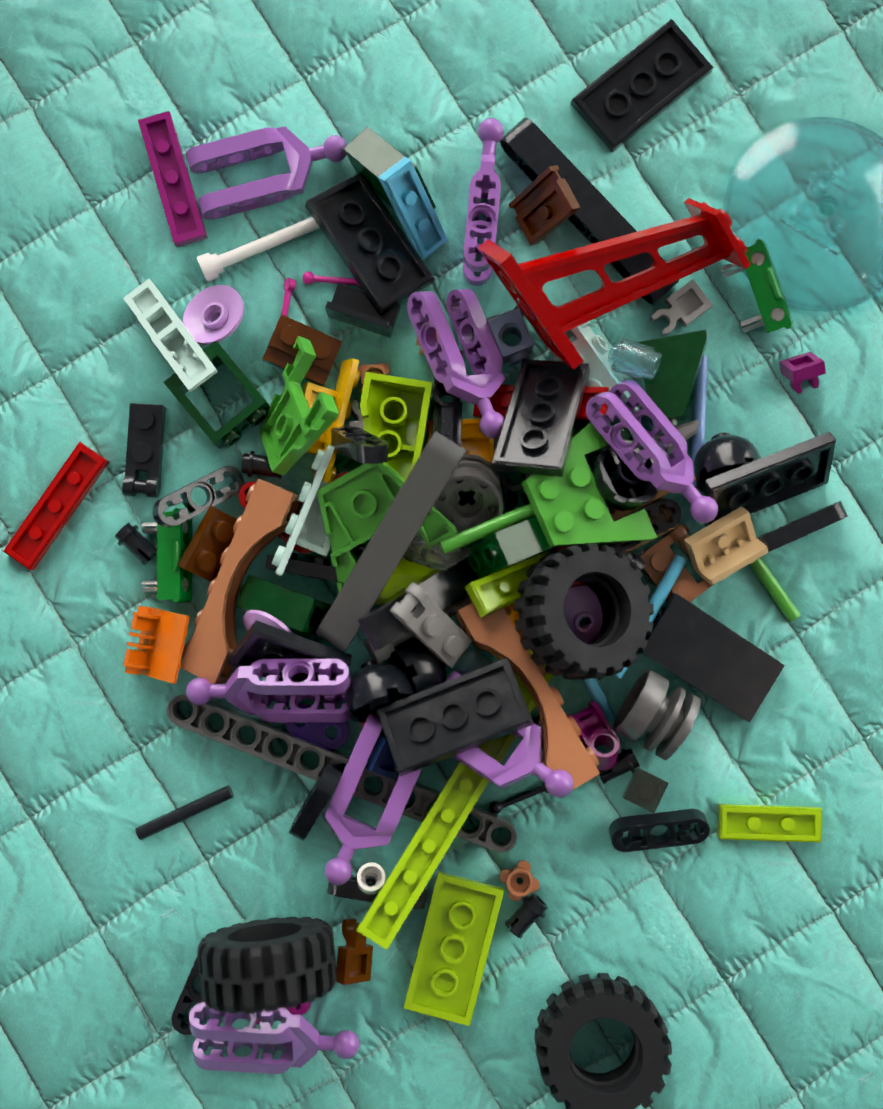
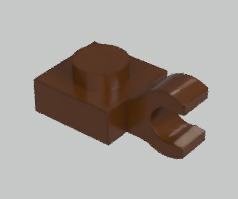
M355 918L344 919L342 922V934L346 940V945L338 946L336 982L343 985L370 981L373 946L366 944L367 937L356 930L360 923H357Z

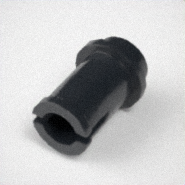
M251 451L250 454L244 453L242 473H247L248 477H252V474L282 479V475L271 471L267 456L255 455V451Z
M127 523L115 535L119 540L117 544L119 546L124 545L143 565H146L153 558L152 555L155 556L157 554V548L138 531L139 527L137 525L132 526L130 523Z
M631 748L627 750L621 749L622 752L618 754L617 761L611 769L605 771L598 770L603 784L629 771L633 774L635 773L634 769L640 767Z
M535 893L530 897L525 896V902L505 921L507 928L512 927L510 931L518 938H522L523 934L539 917L544 918L546 916L545 911L548 906Z

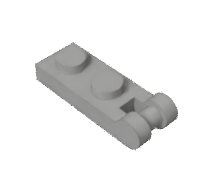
M412 582L405 591L407 595L401 603L396 602L390 609V612L445 665L452 668L473 640L428 596L425 590Z

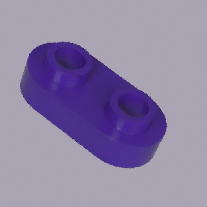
M308 703L297 704V707L300 709H307L312 706ZM347 721L337 723H306L302 727L296 723H284L290 734L327 749L342 747L350 736V726ZM329 726H334L338 729V736L332 739L327 736L326 730Z

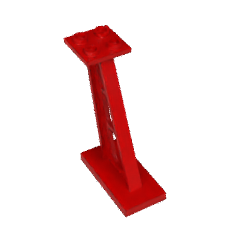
M690 198L684 201V204L692 217L520 264L516 262L512 254L489 239L478 247V250L546 348L573 370L583 363L584 360L565 332L722 259L744 269L751 266L745 255L747 247L738 236L734 235L730 228L733 223L729 215L721 208L715 209L706 202L700 203ZM701 235L704 239L703 246L667 261H663L658 253L660 247ZM646 252L651 256L653 260L651 268L618 282H612L604 270V266L608 263ZM586 270H594L602 282L600 289L563 305H552L543 291V285L550 281Z

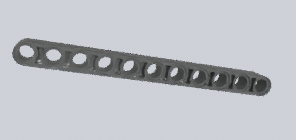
M186 694L171 699L167 706L168 718L175 725L316 781L326 765L334 768L338 763L347 764L350 758L347 754L304 740L284 729L210 700L205 704L197 705L188 700ZM183 700L188 701L193 708V713L189 719L182 717L178 710L179 704ZM213 713H219L224 718L225 723L221 731L214 730L210 725L209 720ZM244 725L251 726L256 731V739L253 743H247L241 738L240 732ZM274 738H282L286 741L288 745L286 755L281 756L274 753L271 746ZM311 750L318 754L320 763L317 767L310 768L304 764L303 754L305 751ZM365 768L353 795L385 808L397 779L395 781L370 772ZM369 776H378L383 781L384 787L379 792H371L365 786V779ZM416 782L412 790L416 799L413 803L405 806L402 815L423 822L428 813V806L437 799L440 791ZM474 805L470 814H474L479 819L477 826L471 830L461 827L456 835L500 853L511 850L517 840L515 827L509 819L493 814L491 811ZM503 826L509 829L510 836L506 841L496 842L492 839L491 834L496 827Z

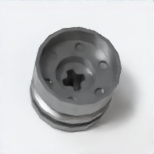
M464 454L434 504V507L457 528V533L496 518L503 513L502 485L499 473L493 470V466L489 461L480 456Z
M647 669L635 682L622 703L613 723V730L633 742L639 739L644 732H647L644 740V749L651 752L656 748L655 755L666 761L688 737L698 714L701 699L693 694L685 698L686 690L678 687L666 697L669 680Z

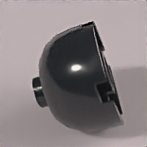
M730 433L714 435L710 441L700 448L694 460V475L697 488L704 492L705 480L760 459L761 456L758 449L748 439L737 435H731Z
M624 440L626 443H629V444H632V443H633V441ZM607 445L599 453L591 466L595 485L609 508L618 511L635 510L649 502L658 492L650 481L641 480L634 475L610 445ZM636 448L632 452L635 455L638 453V451H640V449ZM648 458L644 463L647 469L654 463L653 459Z
M413 637L394 647L395 651L390 653L388 663L399 666L408 675L415 694L446 681L445 667L447 665L435 656L417 637Z
M374 660L363 663L361 669L350 678L351 682L346 690L345 698L350 719L354 722L364 723L369 714H377L379 718L378 708L415 694L408 675L399 666L390 663L376 664Z

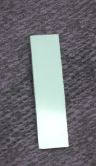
M150 279L123 298L149 334L153 343L190 392L218 372Z

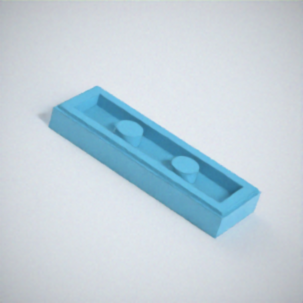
M406 157L402 158L378 178L412 247L423 260L447 242L448 239L411 160Z

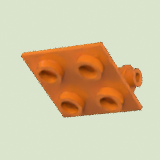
M138 606L137 612H133L131 629L141 630V633L129 632L130 636L139 637V643L127 642L128 646L136 647L137 650L126 649L123 666H126L125 673L133 675L142 674L176 684L190 616L148 606Z

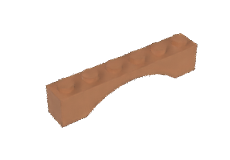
M257 479L256 484L250 487L246 496L247 505L244 513L238 517L233 527L234 537L232 542L222 553L220 571L208 587L207 595L209 597L205 607L199 611L195 618L194 626L196 628L193 636L183 647L181 669L200 678H205L212 684L227 683L234 666L228 664L230 654L238 645L235 613L242 581L251 563L263 548L285 532L292 513L298 515L303 503L298 501L299 494L262 479Z
M473 602L458 610L455 617L463 631L473 640L471 645L490 653L499 660L507 658L512 671L518 675L530 692L537 707L542 726L543 752L541 763L553 771L558 769L567 771L574 781L572 790L599 775L600 773L596 768L599 765V761L590 747L585 748L578 737L582 733L575 719L572 716L567 718L561 707L564 702L555 686L549 687L543 676L546 674L544 666H538L531 659L530 652L524 650L520 642L524 638L522 630L516 631L509 618V615L512 614L510 607L508 606L483 618L480 617Z

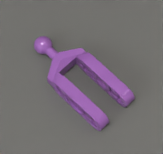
M494 118L485 119L478 127V137L483 142L481 166L470 182L463 254V276L469 284L474 286H482L487 283L492 274V268L483 255L481 262L475 261L476 253L481 254L478 250L481 244H477V238H484L485 242L490 237L489 240L496 243L501 182L494 169L496 144L503 138L504 129L502 124ZM481 199H487V204L480 203ZM479 214H485L486 220H479ZM473 271L481 272L480 276H474Z
M286 126L276 129L262 128L190 148L186 152V157L192 173H206L267 157L284 150L291 172L201 196L198 199L202 217L208 220L219 219L283 202L294 195L303 193L312 162L325 158L332 162L342 161L346 157L343 149L348 145L346 140L339 135H331L326 138L323 145L308 149V146Z
M455 289L450 291L446 300L447 312L474 375L469 376L466 374L463 357L437 296L432 291L412 293L407 303L408 314L434 377L437 381L444 384L446 392L469 403L477 404L482 416L479 423L480 431L484 436L494 439L499 437L505 418L500 413L494 411L490 398L505 380L502 373L503 359L474 291L471 289ZM472 327L474 329V339L472 337Z
M624 380L613 386L609 392H602L588 401L586 406L588 419L634 475L641 480L650 481L656 489L677 494L682 493L691 504L690 513L696 521L707 523L715 519L718 513L716 501L710 496H702L692 484L694 482L693 460L687 454L685 439L639 384L632 380ZM625 391H628L631 395L627 402H623L621 399ZM605 403L608 409L606 414L602 415L599 410L602 404ZM641 405L642 409L634 414L631 412L636 406ZM642 415L649 416L652 419L654 425L652 431H647L642 427L640 422ZM619 418L621 420L614 426H610V423L615 421L614 419ZM622 427L628 428L634 436L632 444L626 443L622 439L620 434ZM663 431L664 435L655 441L653 437ZM671 443L675 448L672 453L667 454L664 449ZM642 445L643 449L634 455L632 451ZM648 458H651L654 463L647 469L644 463Z
M260 659L253 662L250 666H239L226 684H211L205 678H195L188 683L186 696L188 700L197 705L205 704L211 698H227L228 702L246 714L258 715L262 720L271 723H337L350 719L345 694L351 680L347 664L340 659ZM280 672H282L284 681H279L281 679ZM315 672H319V681L315 679ZM263 673H269L264 681H259ZM297 673L308 675V678L303 682L295 683L291 681L293 675ZM332 673H339L336 680H329L332 677ZM303 699L314 701V704L307 709L297 707V704ZM287 700L290 702V710H286V706H288ZM321 700H325L324 710L321 707ZM271 701H277L273 709H267ZM338 701H344L341 709H335Z
M452 671L445 682L462 675ZM534 723L531 726L511 733L521 739V742L504 766L477 747L452 756L501 789L533 775L545 782L547 792L556 798L566 797L574 787L573 778L567 771L561 769L553 771L541 763L542 730Z
M369 714L324 815L343 843L337 858L328 861L324 870L326 879L333 885H343L351 878L352 867L350 861L356 849L389 844L422 770L421 768L404 776L399 775L376 828L345 814L383 728L380 718Z
M204 1002L196 1004L189 1013L190 1031L196 1037L193 1043L194 1061L198 1067L205 1070L281 1074L290 1067L301 1068L318 1053V1050L334 1051L339 1058L349 1059L357 1054L360 1047V1040L353 1031L342 1030L335 1036L319 1035V1032L302 1015L291 1014L286 1008L271 1012L259 1011L249 1014L238 1012L234 1014L227 1011H215L213 1008L210 1009ZM204 1017H211V1019L207 1021L206 1025L200 1024V1022L204 1020ZM221 1017H224V1027H220V1023H222ZM243 1018L250 1022L243 1029H236L231 1026L237 1019ZM256 1019H261L260 1029H257ZM274 1021L281 1022V1024L278 1025V1029H271V1026H273ZM209 1046L214 1047L210 1055H204ZM245 1046L252 1049V1052L246 1057H237L234 1054L240 1047ZM224 1047H227L228 1057H223V1053H225ZM258 1049H263L262 1059H259ZM276 1051H282L279 1059H273Z

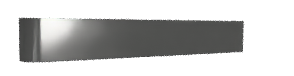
M435 431L317 629V636L346 652L361 627L358 620L373 608L467 451L466 449Z

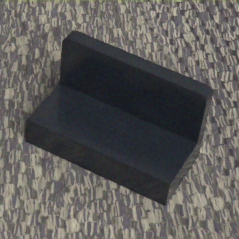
M338 283L332 302L327 301L325 309L329 318L390 338L401 305L397 303L379 313L365 292Z

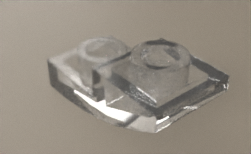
M418 531L404 557L429 568L448 570L467 558L470 551L465 547H460L444 554L439 543L428 548L421 533Z

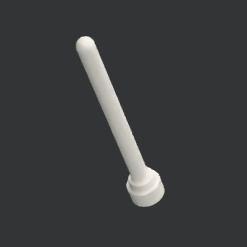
M310 217L217 256V253L210 255L208 252L198 256L197 260L207 282L219 278V273L224 272L223 268L310 233L320 227L313 217Z

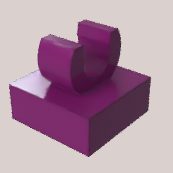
M812 352L779 361L781 374L790 380V387L798 394L802 393V381L808 379L809 385L815 389L819 386L818 376L826 374L825 362Z

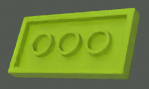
M438 871L403 1009L470 1026L504 888Z

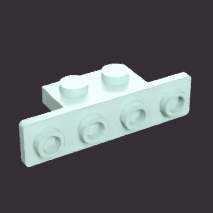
M590 321L571 329L577 337L572 343L584 360L583 363H589L590 373L586 386L609 387V390H611L613 386L627 380V371L619 362H614L608 353L609 347L600 335L594 334L588 325ZM556 356L553 358L554 361L563 362ZM625 391L621 397L623 402H627L631 396L628 391ZM636 406V408L631 412L634 414L635 412L642 409V406Z
M328 445L325 452L318 450L311 469L316 470V474L312 483L305 481L298 497V501L303 502L299 515L292 513L285 529V533L290 534V537L285 547L278 546L271 563L277 566L275 570L277 575H283L295 544L327 556L331 546L328 534L325 532L317 490L329 484L322 481V478L335 449L333 446Z

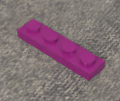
M170 111L139 119L138 123L174 245L178 248L208 239Z

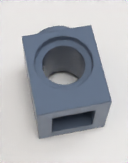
M519 308L488 320L489 327L502 355L503 364L510 362V365L522 363L523 359L529 358L528 354L532 353L534 344ZM512 333L519 337L520 343L517 346L510 347L503 342L502 337Z

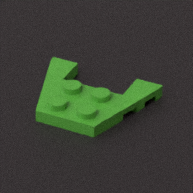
M300 336L297 337L293 348L299 350L293 365L287 363L282 374L285 380L282 394H274L267 412L268 415L265 417L259 432L271 471L283 476L339 416L333 396L319 392L309 410L308 401L305 399L300 384L315 360L316 354L311 341Z
M591 422L572 438L562 477L531 474L522 483L549 547H568L584 543L648 542L657 538L645 509L613 521L607 505L595 485L594 476L585 458L586 455L609 445Z
M386 462L379 464L364 463L317 490L326 534H328L331 546L332 565L335 567L337 574L338 592L342 589L359 560L353 548L372 538L405 482ZM433 506L419 532L428 548L438 544L439 541L455 535L458 530Z

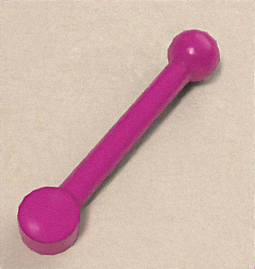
M309 271L305 272L302 276L303 282L308 285L313 282L356 285L363 290L357 280L353 278L318 276Z
M287 278L284 282L285 295L281 314L286 317L288 316L291 294L296 286V281L291 278Z

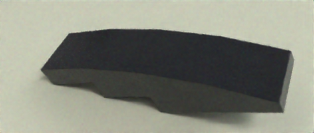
M464 552L442 568L431 571L415 584L425 590L428 596L444 610L466 595L468 592L465 587L469 583L479 580V578L469 565L468 553ZM408 587L401 589L358 620L374 651L381 649L409 632L390 612L396 602L401 603L407 595L405 591Z

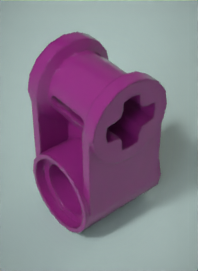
M591 701L588 703L587 708L573 715L566 714L567 718L572 716L577 722L582 733L578 737L584 747H590L599 761V765L596 768L604 771L611 769L618 758L620 740L608 723L600 706L595 701ZM597 746H606L611 752L602 754L595 748Z

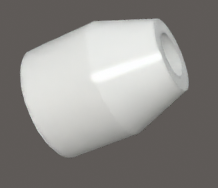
M366 863L358 871V887L366 894L378 893L385 883V872L377 863ZM374 878L376 883L374 886H368L366 880Z

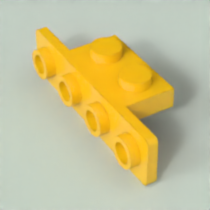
M351 358L342 361L335 390L310 382L303 384L302 391L305 399L308 401L309 410L319 392L333 396L339 411L337 419L305 453L316 456L318 450L325 452L328 445L331 446V429L343 426L344 421L349 418L352 410V402H350L352 389L357 386L360 377V371L357 370L359 360ZM336 449L333 451L322 481L326 483H331L336 476L334 462L336 454L339 453Z

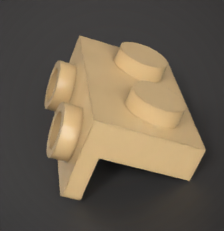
M742 506L684 539L694 571L711 585L726 579L729 575L768 553L767 546L756 537L749 512Z

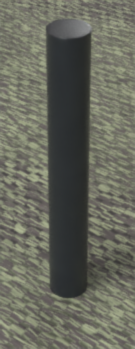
M227 785L135 828L136 834L140 840H143L234 797L232 789Z

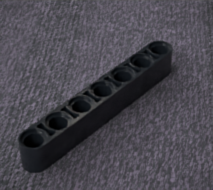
M524 117L500 140V145L504 152L532 182L548 167L558 165L560 169L558 173L561 179L565 178L581 207L568 220L591 244L637 232L529 118ZM644 252L611 262L610 264L625 279L651 268L653 260L649 253ZM679 280L642 296V298L647 303L655 305L679 283Z

